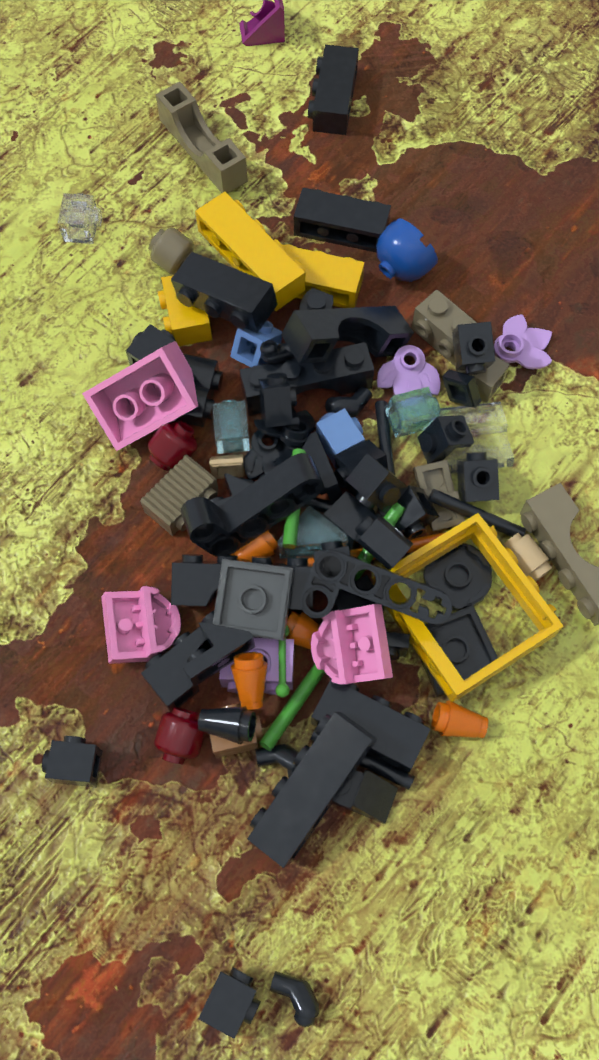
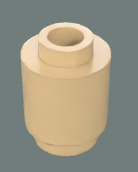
M517 533L503 544L505 548H509L514 552L518 559V566L526 576H531L535 582L552 569L551 565L547 562L549 560L548 556L529 534L522 537Z

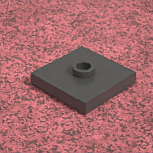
M222 559L213 624L250 631L254 637L285 641L295 569Z

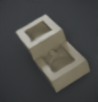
M447 460L413 468L417 487L423 488L428 498L431 491L436 489L460 500L458 491H454ZM432 503L440 517L429 524L431 531L457 526L465 521L464 516Z

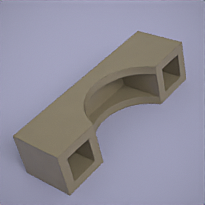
M181 82L155 94L160 121L221 193L224 191L229 193L248 182L246 157L230 138L221 142L213 135L201 115L196 99Z
M559 483L526 500L520 512L521 522L529 533L534 534L539 542V547L548 556V561H552L558 570V578L561 584L567 590H571L577 599V606L581 614L586 619H590L593 625L596 626L599 624V567L585 561L572 545L570 527L580 510L563 485Z

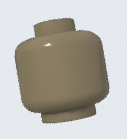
M175 228L160 229L148 247L151 250V260L169 274H175L191 252H193L194 242Z

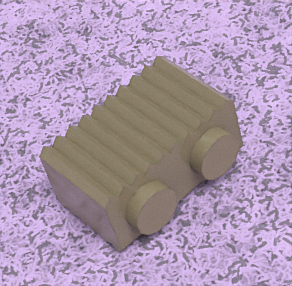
M185 455L173 469H170L169 473L165 474L164 478H161L159 483H156L155 487L151 488L150 492H147L141 498L140 502L144 512L173 536L178 530H186L181 514L182 505L196 497H205L209 500L216 498L218 495L217 491L219 490L217 479L191 457Z

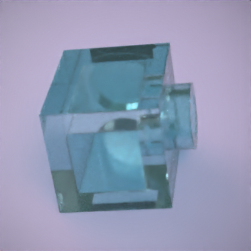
M429 387L394 395L385 407L395 438L424 431L437 416H440L438 400L432 397Z
M224 400L221 403L212 404L217 453L250 451L245 401Z

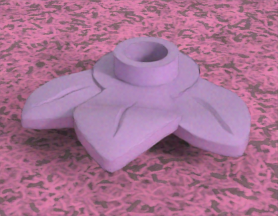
M522 314L513 316L504 323L502 335L494 343V353L506 363L517 362L527 369L544 368L552 362L550 356L544 352L552 332L539 328H527V322ZM506 347H509V348L513 349V351H509V350H507V349H505V348H506Z
M405 345L399 348L393 360L383 364L378 371L377 387H393L396 399L404 408L413 404L421 391L431 395H438L441 382L437 369L425 362L424 353L414 345ZM408 355L414 357L415 364H406L404 357Z

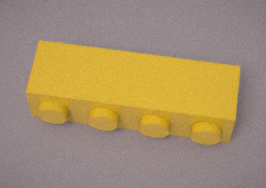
M224 191L195 211L198 231L234 269L273 284L278 303L274 309L275 311L305 291L306 272L302 264L298 260H292L282 244L276 239L273 240L265 232L263 225L257 219L253 220L246 213L240 201L233 200Z
M282 244L292 260H298L306 272L305 291L296 298L302 299L307 291L314 288L333 295V306L355 308L363 282L364 262L350 257L343 258L329 255L322 251H311L297 248L290 244Z

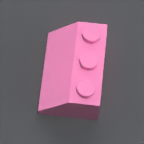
M176 341L161 347L82 393L116 451L153 432L162 424H167L198 407L193 372Z

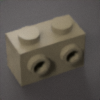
M435 290L415 308L411 329L456 367L452 332L457 325L477 322L440 291Z

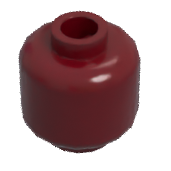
M183 421L162 424L148 442L151 461L161 469L170 471L185 455L191 457L197 449V441L193 436L194 430Z
M173 707L172 712H166L161 716L154 745L159 751L164 753L163 760L183 765L185 759H193L199 756L206 733L198 729L199 713Z

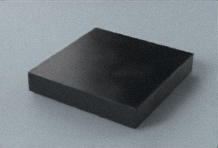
M473 605L452 613L443 623L425 624L463 680L498 658ZM420 658L436 696L445 694Z

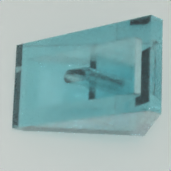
M308 506L299 517L296 548L288 549L282 546L283 534L278 540L279 558L314 556L313 552L322 550L321 543L342 540V546H347V534L311 506Z

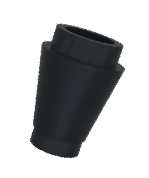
M246 706L202 709L199 714V731L237 744H242L243 741L251 742L254 737L256 713L248 711Z

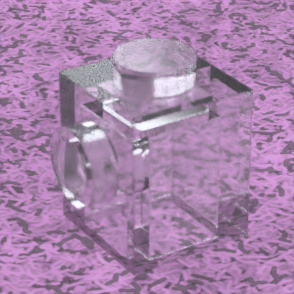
M63 193L58 226L64 242L94 244L96 228L100 227L102 223V211L100 208H97L94 195Z

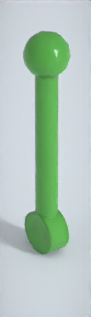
M288 625L286 627L285 641L279 640V684L276 686L275 692L277 696L282 698L286 697L290 691L289 686L286 684V637L290 632Z

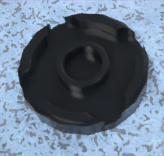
M462 543V545L425 566L423 580L424 584L446 593L451 600L452 610L459 611L472 605L476 606L483 601L491 588L492 569L478 549L472 545ZM435 596L433 601L441 605L440 597Z

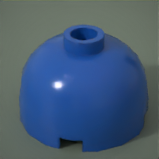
M398 218L396 221L394 220L379 236L376 245L377 257L380 261L379 269L389 279L394 277L406 282L418 280L438 263V258L431 244L425 247L420 241L424 236L420 230L401 218Z

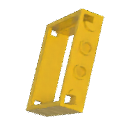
M479 513L401 559L390 570L409 577L471 539L539 630L538 633L463 680L422 620L385 606L404 634H410V644L451 702L457 701L555 637L564 627L555 614L557 609L544 601L539 594L540 590L535 580L523 573L518 566V559L514 552L501 544L497 538L498 535L494 526L489 527ZM374 576V578H373V583H372L373 585H375V583H376V577H375V576ZM395 583L389 590L391 599L399 603L405 602L407 600L396 585L398 583Z

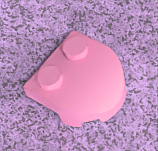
M142 586L139 591L103 593L101 599L109 664L146 662L157 654H163L172 645L180 631V614L176 605H171L165 597L159 594V589Z
M381 604L335 610L322 617L324 621L321 623L319 630L312 634L311 653L317 669L324 670L332 678L331 682L351 684L393 677Z

